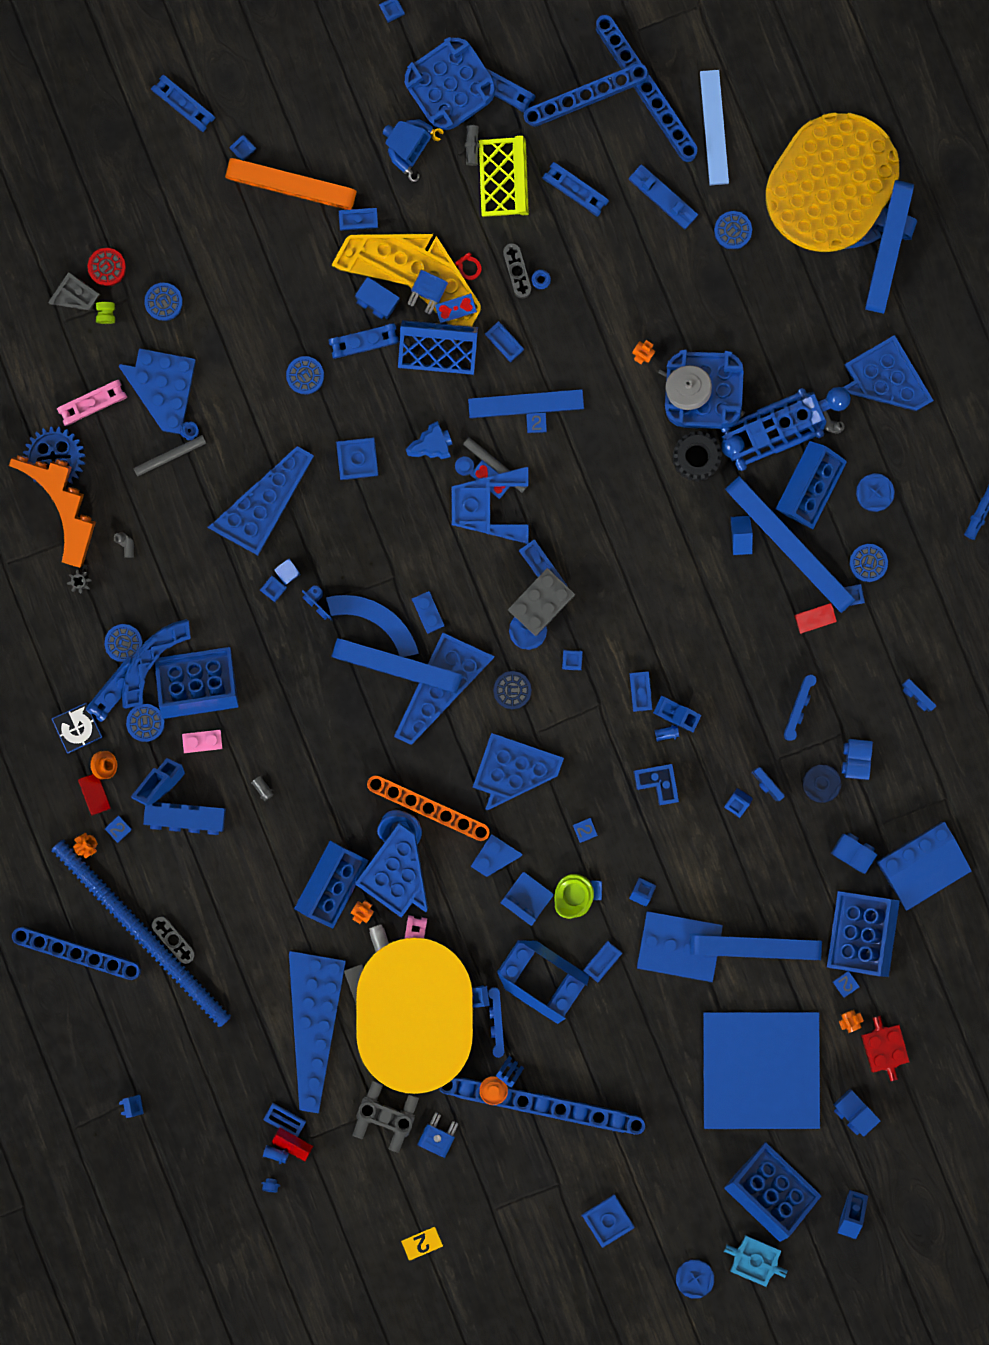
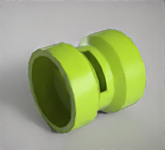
M97 302L96 310L98 315L96 316V323H115V316L113 315L115 303Z

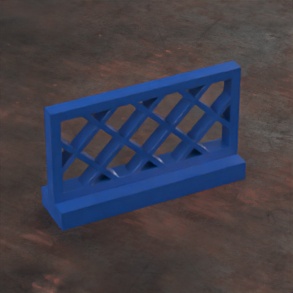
M402 320L398 368L474 375L478 327ZM404 336H412L416 342L409 347L404 342ZM425 338H432L435 342L429 349L422 343ZM445 339L451 340L455 344L448 351L441 344ZM464 341L473 342L472 348L468 352H465L460 346ZM418 344L425 350L419 357L412 351ZM437 346L444 352L438 359L430 352ZM455 348H458L463 353V356L458 360H455L450 354ZM408 352L415 358L411 363H402L403 356ZM428 354L434 362L430 365H425L420 359ZM445 356H448L453 362L449 367H445L439 362ZM466 357L471 362V369L462 368L459 362Z

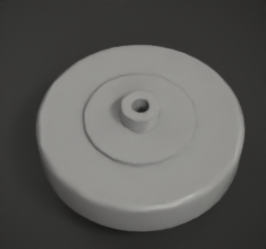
M688 365L677 368L669 375L666 381L667 397L674 406L680 409L692 410L699 408L709 400L712 393V383L708 373L697 366Z

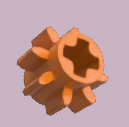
M647 340L644 344L639 341L632 352L636 356L634 360L641 365L644 361L649 363L656 352L652 349L654 344Z
M84 833L74 839L76 844L73 848L78 855H84V858H87L97 852L95 847L98 843L93 836Z
M366 900L363 903L358 901L351 911V914L354 915L352 920L359 924L362 921L367 923L374 913L370 909L372 904Z
M851 1010L841 1015L843 1020L839 1021L842 1030L847 1029L848 1033L862 1028L860 1023L864 1020L861 1013L856 1014L855 1010Z

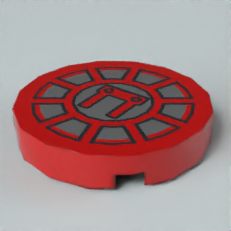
M100 248L95 251L89 258L87 265L88 273L92 280L102 286H113L119 283L126 272L124 258L118 251L111 248Z

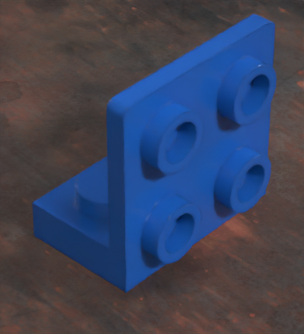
M523 872L500 903L532 926L553 897V893Z

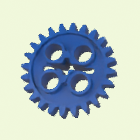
M50 427L49 432L43 428L42 435L35 432L37 438L30 437L32 444H26L29 451H23L28 456V461L36 463L38 458H51L54 453L58 457L71 455V458L57 459L68 462L69 466L72 467L68 482L73 484L71 478L75 477L78 479L79 477L76 472H83L79 466L85 465L81 458L86 457V455L80 453L84 447L77 446L81 441L79 439L73 441L75 435L71 434L68 436L69 431L67 429L62 433L60 427L57 428L56 432H54L53 427ZM61 443H66L68 446L65 452H59L58 450ZM42 445H48V452L46 454H40L39 448ZM46 459L40 462H44L50 465V463L53 461L51 459Z

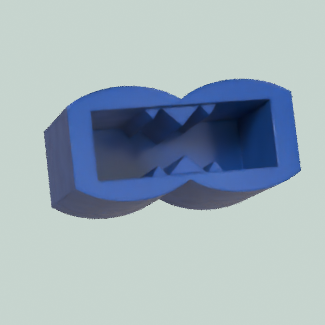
M849 739L848 743H844L843 754H846V762L842 763L841 772L845 774V778L869 780L873 741Z
M848 833V835L842 834L831 854L865 874L877 856L873 852L875 848L867 843L863 846L857 842L859 838L851 833Z

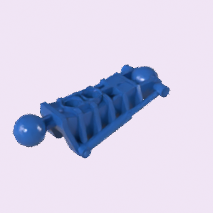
M834 387L829 390L825 399L818 402L814 392L806 393V390L801 388L796 394L758 409L757 412L739 419L733 426L720 429L724 433L721 436L723 440L721 450L731 461H736L735 464L738 471H744L747 468V464L773 453L782 452L814 437L821 438L824 436L823 430L827 422L823 412L829 409L834 411L846 409L850 404V393L843 387ZM805 409L808 412V417L805 420H800L798 413ZM757 417L756 421L750 424L748 423V420ZM785 417L790 419V425L787 428L781 426V420ZM773 420L775 425L765 429L764 423ZM741 423L744 424L743 427L730 432V428ZM777 429L780 436L770 439L768 432ZM808 429L811 430V431H809V432H807V433L802 434V432L805 431V430H808ZM744 431L747 432L753 446L744 451V440L737 435ZM794 435L797 436V437H795V438H793V439H790V440L788 439L789 437H792V436H794ZM783 441V443L775 446V443ZM768 446L771 448L770 450L761 453V449L766 448ZM753 452L757 453V455L752 458H749L745 461L744 459L742 460V457L746 455H749Z

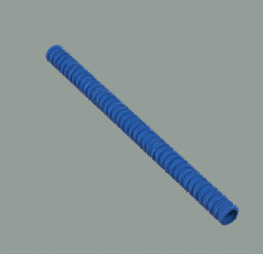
M65 840L59 841L52 848L51 852H55L56 857H60V861L65 862L64 865L69 867L68 870H72V874H76V878L81 879L80 882L84 883L86 888H89V892L94 893V897H98V901H102L101 904L106 906V910L109 909V913H113V917L118 918V922H121L122 926L127 928L126 931H130V935H134V939L139 940L138 943L142 944L144 949H147V953H151V957H155L156 962L159 961V965L164 967L163 970H167V974H171V978L176 979V983H179L180 987L185 989L184 992H188V996H192V1000L197 1001L196 1004L201 1006L200 1009H204L205 1014H209V1018H213V1022L217 1023L218 1027L223 1026L230 1019L231 1015L222 1009V1005H218V1001L215 1002L213 1000V996L210 997V993L205 991L206 988H202V984H198V980L193 979L194 976L190 975L188 970H185V966H181V962L176 961V957H172L173 954L168 952V948H164V944H160V940H156V936H153L152 932L148 931V927H144V923H140V919L135 918L136 915L131 913V909L128 910V906H124L123 901L118 900V896L115 897V893L110 891L111 888H107V884H103V880L98 879V875H95L94 871L90 870V866H86V862H82V858L77 857L78 854L73 852L74 849H70V845H66Z

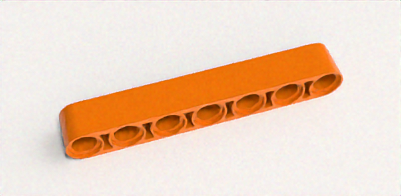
M230 158L225 178L232 181L346 210H352L357 193L352 188Z
M372 776L367 782L368 789L371 792L471 838L484 841L489 836L490 831L485 824L380 776ZM374 779L381 781L382 785L378 790H374L371 787V782ZM391 787H397L399 790V795L396 798H391L388 794ZM408 795L416 797L415 805H407L406 797ZM426 803H432L434 806V811L431 814H426L423 811V806ZM443 811L451 813L450 821H442L440 816ZM467 819L469 827L466 830H461L458 827L459 820ZM478 827L486 829L487 834L485 837L479 838L476 836L475 831Z

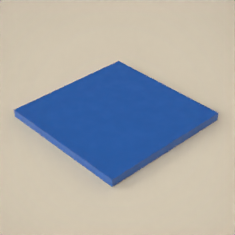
M703 1012L704 1129H820L819 1012Z

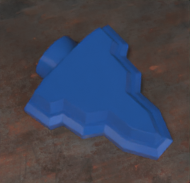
M438 421L430 424L428 430L422 432L420 439L413 441L406 448L407 455L411 457L426 455L430 458H450L448 446L452 445L448 430L442 431Z

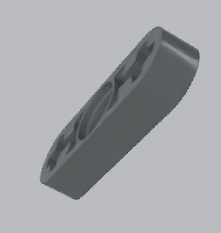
M508 244L504 248L503 255L514 293L518 298H527L531 293V285L520 248L516 244ZM510 248H512L513 251L517 250V253H515V259L516 261L520 259V262H514L511 265H509V262H512L511 255H507L506 253L509 252ZM520 266L523 269V273L520 276H514L512 274L513 267ZM525 277L526 280H522V283L528 289H526L525 294H522L521 291H517L520 288L519 281L515 283L514 280H521Z
M166 917L154 919L152 923L154 932L176 958L185 964L193 961L195 958L194 949ZM158 920L160 922H166L164 927L167 929V931L170 928L173 930L172 932H169L165 936V938L162 936V934H164L165 931L163 929L158 930L156 928L158 926ZM172 934L177 935L179 938V943L175 946L170 945L168 942V938ZM182 942L185 944V946L182 947L184 951L189 950L191 952L189 954V960L187 958L183 959L181 957L183 953L180 949L178 950V952L174 950L180 947Z

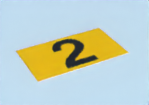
M435 1227L401 1241L409 1261L443 1247Z

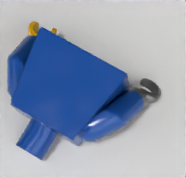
M420 119L407 120L406 122L399 121L395 128L387 125L383 130V135L388 137L385 144L389 147L388 154L392 163L404 174L408 173V178L412 182H416L420 175L417 174V178L412 179L413 171L411 167H413L431 137L434 141L441 140L435 136V132L444 133L442 129L437 128L434 130L433 126Z

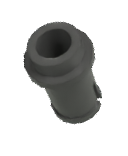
M262 776L257 777L251 782L261 795L260 798L264 799V801H267L274 795L273 789L268 787Z

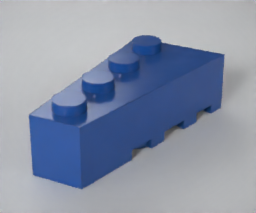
M154 802L149 806L145 805L143 825H150V829L161 830L162 826L169 827V831L181 832V828H186L190 833H200V830H208L207 834L219 835V831L224 832L226 809Z

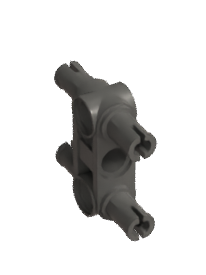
M372 1081L368 1094L362 1099L357 1112L358 1121L352 1136L363 1139L368 1124H377L393 1130L394 1135L388 1149L399 1153L404 1138L409 1136L415 1120L414 1111L419 1097L409 1094L403 1110L394 1109L377 1101L383 1084ZM363 1106H372L373 1113L370 1115L364 1114ZM400 1119H407L409 1126L401 1128L398 1124Z

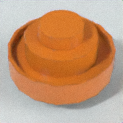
M109 751L95 753L91 760L92 773L99 779L113 777L117 771L115 756Z
M490 1076L482 1081L480 1096L485 1103L497 1105L502 1103L507 1097L508 1087L498 1077Z

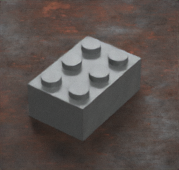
M547 568L514 602L508 611L537 637L571 601L575 594Z

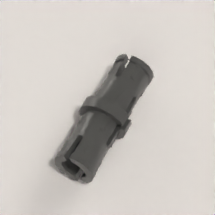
M469 125L466 126V165L475 166L478 165V148H480V143H478L479 126Z

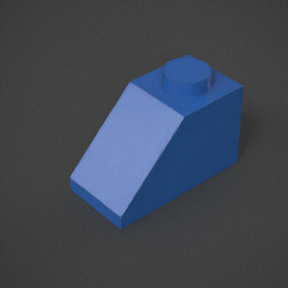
M852 1190L849 1191L840 1217L839 1234L854 1239L857 1238L864 1222L868 1200L867 1195Z

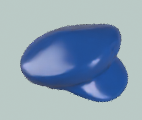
M392 810L382 817L377 833L384 843L399 822L416 834L417 844L419 843L422 836V828L414 816L401 810Z

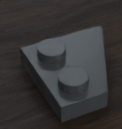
M68 272L48 303L91 310L101 294Z

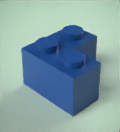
M672 764L633 771L636 790L656 787L659 805L679 802Z
M851 1089L833 1104L836 1107L834 1112L841 1119L845 1117L850 1122L847 1126L856 1135L860 1133L864 1137L880 1122L878 1117Z

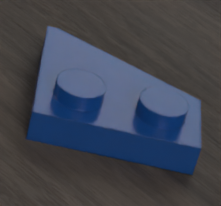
M491 834L471 867L488 877L520 858L522 854Z

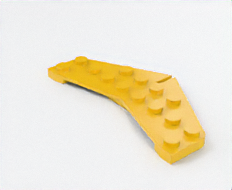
M433 234L350 235L345 239L332 263V266L340 271L408 285L411 289L420 270L426 271L448 282L439 303L472 294L477 313L446 322L448 325L472 327L481 311L479 301L437 236L428 252L425 250ZM421 297L427 304L430 300Z

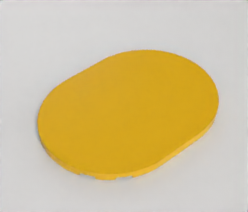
M828 113L803 125L775 164L766 186L767 210L779 232L792 243L802 248L819 252L838 251L850 247L861 240L872 228L890 200L894 182L899 179L898 153L887 133L873 121L852 113Z
M424 938L401 939L377 951L367 962L360 975L357 986L358 1050L368 1071L379 1082L391 1089L415 1094L430 1092L444 1086L461 1071L471 1051L473 1040V991L471 980L461 960L447 947Z

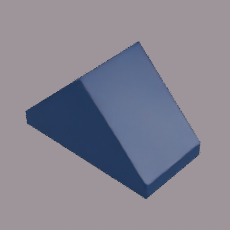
M750 516L730 517L733 555L752 554L753 533Z

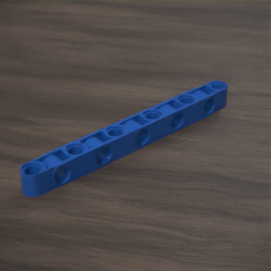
M454 1077L451 1080L453 1083L451 1089L439 1088L442 1093L485 1103L479 1093L482 1081ZM508 1087L506 1099L502 1103L494 1105L622 1133L641 1134L645 1129L644 1120L638 1115ZM520 1096L528 1098L526 1105L521 1106L518 1104L517 1100ZM558 1104H563L566 1106V1111L559 1114L555 1111V1107ZM596 1112H601L604 1118L602 1121L596 1122L593 1120V1115ZM634 1120L641 1122V1127L638 1130L631 1128V1123Z

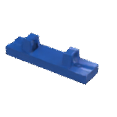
M642 164L629 177V181L684 230L698 216L693 209Z

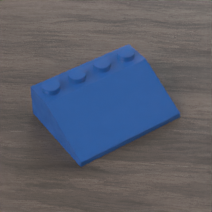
M230 647L160 657L155 661L158 702L163 719L239 707Z
M945 822L938 823L876 861L906 911L972 871Z
M838 891L827 968L889 977L900 901Z
M764 1143L724 1187L779 1242L790 1237L821 1198V1195L767 1143Z

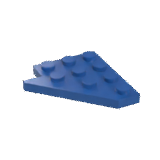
M139 349L136 367L119 364V368L161 430L180 434L181 425L185 419L196 359Z

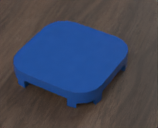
M451 37L444 39L445 42L415 63L411 62L407 67L404 81L407 89L429 122L435 128L450 130L460 125L487 106L493 100L496 93V85L493 78L471 45L465 39Z
M681 350L670 361L668 360L666 381L669 375L677 368L691 365L706 371L712 383V393L709 400L701 407L692 410L677 408L669 401L666 394L665 410L670 422L679 427L718 429L729 428L737 423L742 412L744 378L743 364L738 357L729 351H725V353H706Z

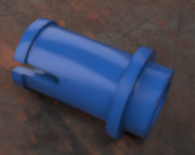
M671 725L668 728L655 730L657 742L671 738L675 740L676 737H680L678 726Z
M269 1145L265 1147L263 1157L279 1161V1164L286 1163L289 1155L286 1149L280 1150Z

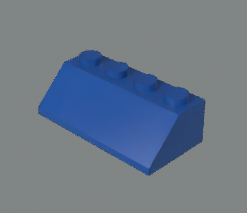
M809 441L776 510L814 529L847 461L828 447Z
M329 841L294 909L317 922L334 928L356 886L355 882L363 873L369 860Z

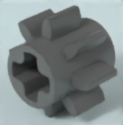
M76 570V575L69 574L72 579L67 584L73 586L72 592L79 589V593L83 594V589H90L87 585L92 580L86 579L87 572L81 575L79 570ZM77 578H78V579L83 578V579H82V582H83V585H82V586H81V585H77V582L75 581Z

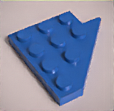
M895 335L845 364L854 381L843 388L851 395L914 411L934 401Z
M491 733L473 788L490 793L486 810H489L557 777L564 758Z
M399 822L355 884L401 918L412 903L425 912L428 910L416 834Z

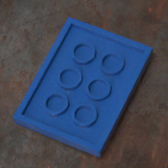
M647 911L637 969L713 982L717 956L690 955L691 935L721 936L723 925Z

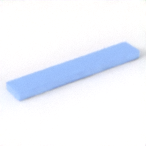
M719 70L700 71L709 185L729 184Z

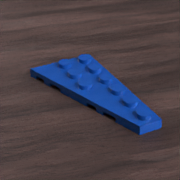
M298 446L295 447L279 464L207 528L258 556L314 455Z
M442 633L428 665L461 674L462 678L457 694L419 683L394 737L412 745L491 662L494 656Z

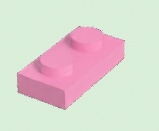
M221 730L182 734L184 753L223 749Z

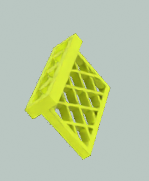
M515 136V138L479 140L482 217L515 214L529 215L526 139L524 136ZM506 143H513V150L507 156L501 148ZM492 144L496 150L488 157L484 153V145ZM498 151L506 157L499 166L492 160ZM508 160L514 164V169L509 174L502 169ZM491 161L497 168L489 176L485 172V166ZM499 170L507 176L500 184L493 179ZM509 179L514 182V188L510 193L502 187ZM490 180L498 186L491 195L485 190V186ZM500 189L507 194L501 203L493 198ZM509 198L515 201V210H507L503 207ZM491 199L498 204L494 211L486 212V204Z

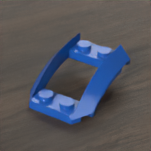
M518 940L497 971L505 990L557 1024L566 1019L564 1017L583 987L587 986L589 980L588 974L536 940ZM535 952L568 973L547 1005L514 984Z

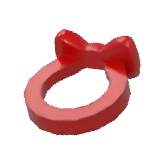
M470 252L454 263L456 267L458 266L459 272L466 280H474L481 273L480 262L476 258L471 257L472 253ZM465 260L472 261L477 265L478 270L475 275L468 276L463 272L462 263Z

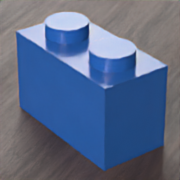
M369 277L366 278L355 295L358 305L364 309L369 307L373 310L375 316L380 319L384 317L387 320L400 301L398 296Z

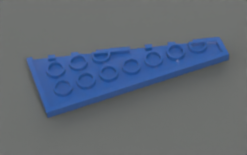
M290 951L289 963L299 1110L319 1113L346 961Z

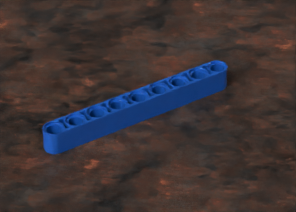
M608 15L600 16L596 22V31L620 68L623 70L635 64H642L613 19ZM607 22L610 27L602 29L600 23ZM612 38H618L620 40V43L618 45L611 44L610 40ZM627 53L631 58L628 61H624L620 56ZM638 69L641 75L636 78H642L645 72L643 69ZM649 75L646 82L635 86L634 89L679 157L685 162H691L696 157L697 146ZM643 85H649L652 90L650 92H644L641 89V87ZM660 101L662 106L654 108L652 102ZM669 116L673 122L665 124L662 118ZM675 132H680L683 135V138L680 140H676L673 137V134ZM685 148H691L693 150V154L687 156L684 154L683 150Z
M740 476L725 488L732 498L841 613L855 601L854 597L846 591L841 583Z

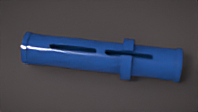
M989 485L974 515H971V521L964 533V536L975 540L979 529L985 524L984 520L989 511Z

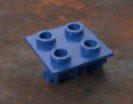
M312 586L307 592L302 590L305 594L302 598L311 607L315 604L318 607L316 611L322 618L332 620L316 603L323 596L321 588L319 586Z

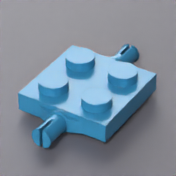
M745 1235L738 1249L728 1244L724 1249V1252L734 1256V1262L730 1271L765 1287H767L769 1279L774 1273L784 1278L786 1277L788 1270L777 1266L781 1250Z

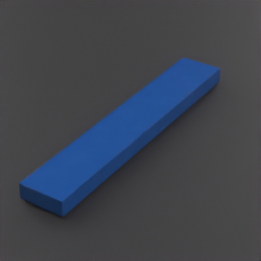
M582 390L468 399L470 418L584 409Z

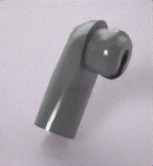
M827 411L823 412L827 420L824 429L835 434L841 433L844 430L843 422L833 421L830 419Z
M123 532L116 533L114 541L124 547V558H134L133 539Z

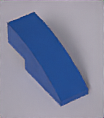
M166 758L158 769H152L133 793L132 799L146 806L159 800L184 776L185 772L182 765Z

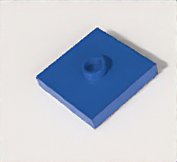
M761 767L755 768L751 772L760 782V788L765 793L769 792L775 801H780L785 797Z

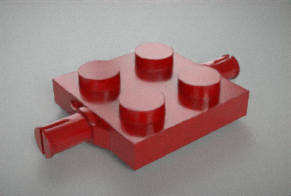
M881 1016L873 1017L876 1029L861 1035L871 1072L887 1070L890 1081L898 1080L895 1068L909 1063L900 1026L883 1027Z

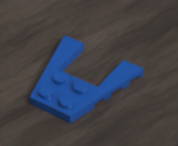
M528 467L452 486V525L528 544V524H490V487L528 486Z

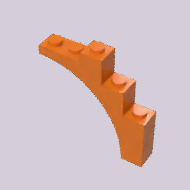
M21 455L11 458L9 466L35 479L47 491L59 511L65 542L62 562L79 568L82 567L96 522L91 521L92 518L86 515L78 517L84 494L79 493L80 490L68 487L66 489L72 467L67 465L68 462L59 459L56 462H51L49 467H47V464L44 462H29V458Z

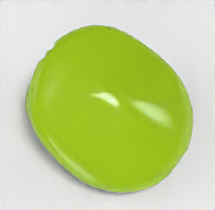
M569 874L563 877L555 890L554 902L556 912L561 917L567 919L581 917L586 914L594 898V889L591 882L579 874Z

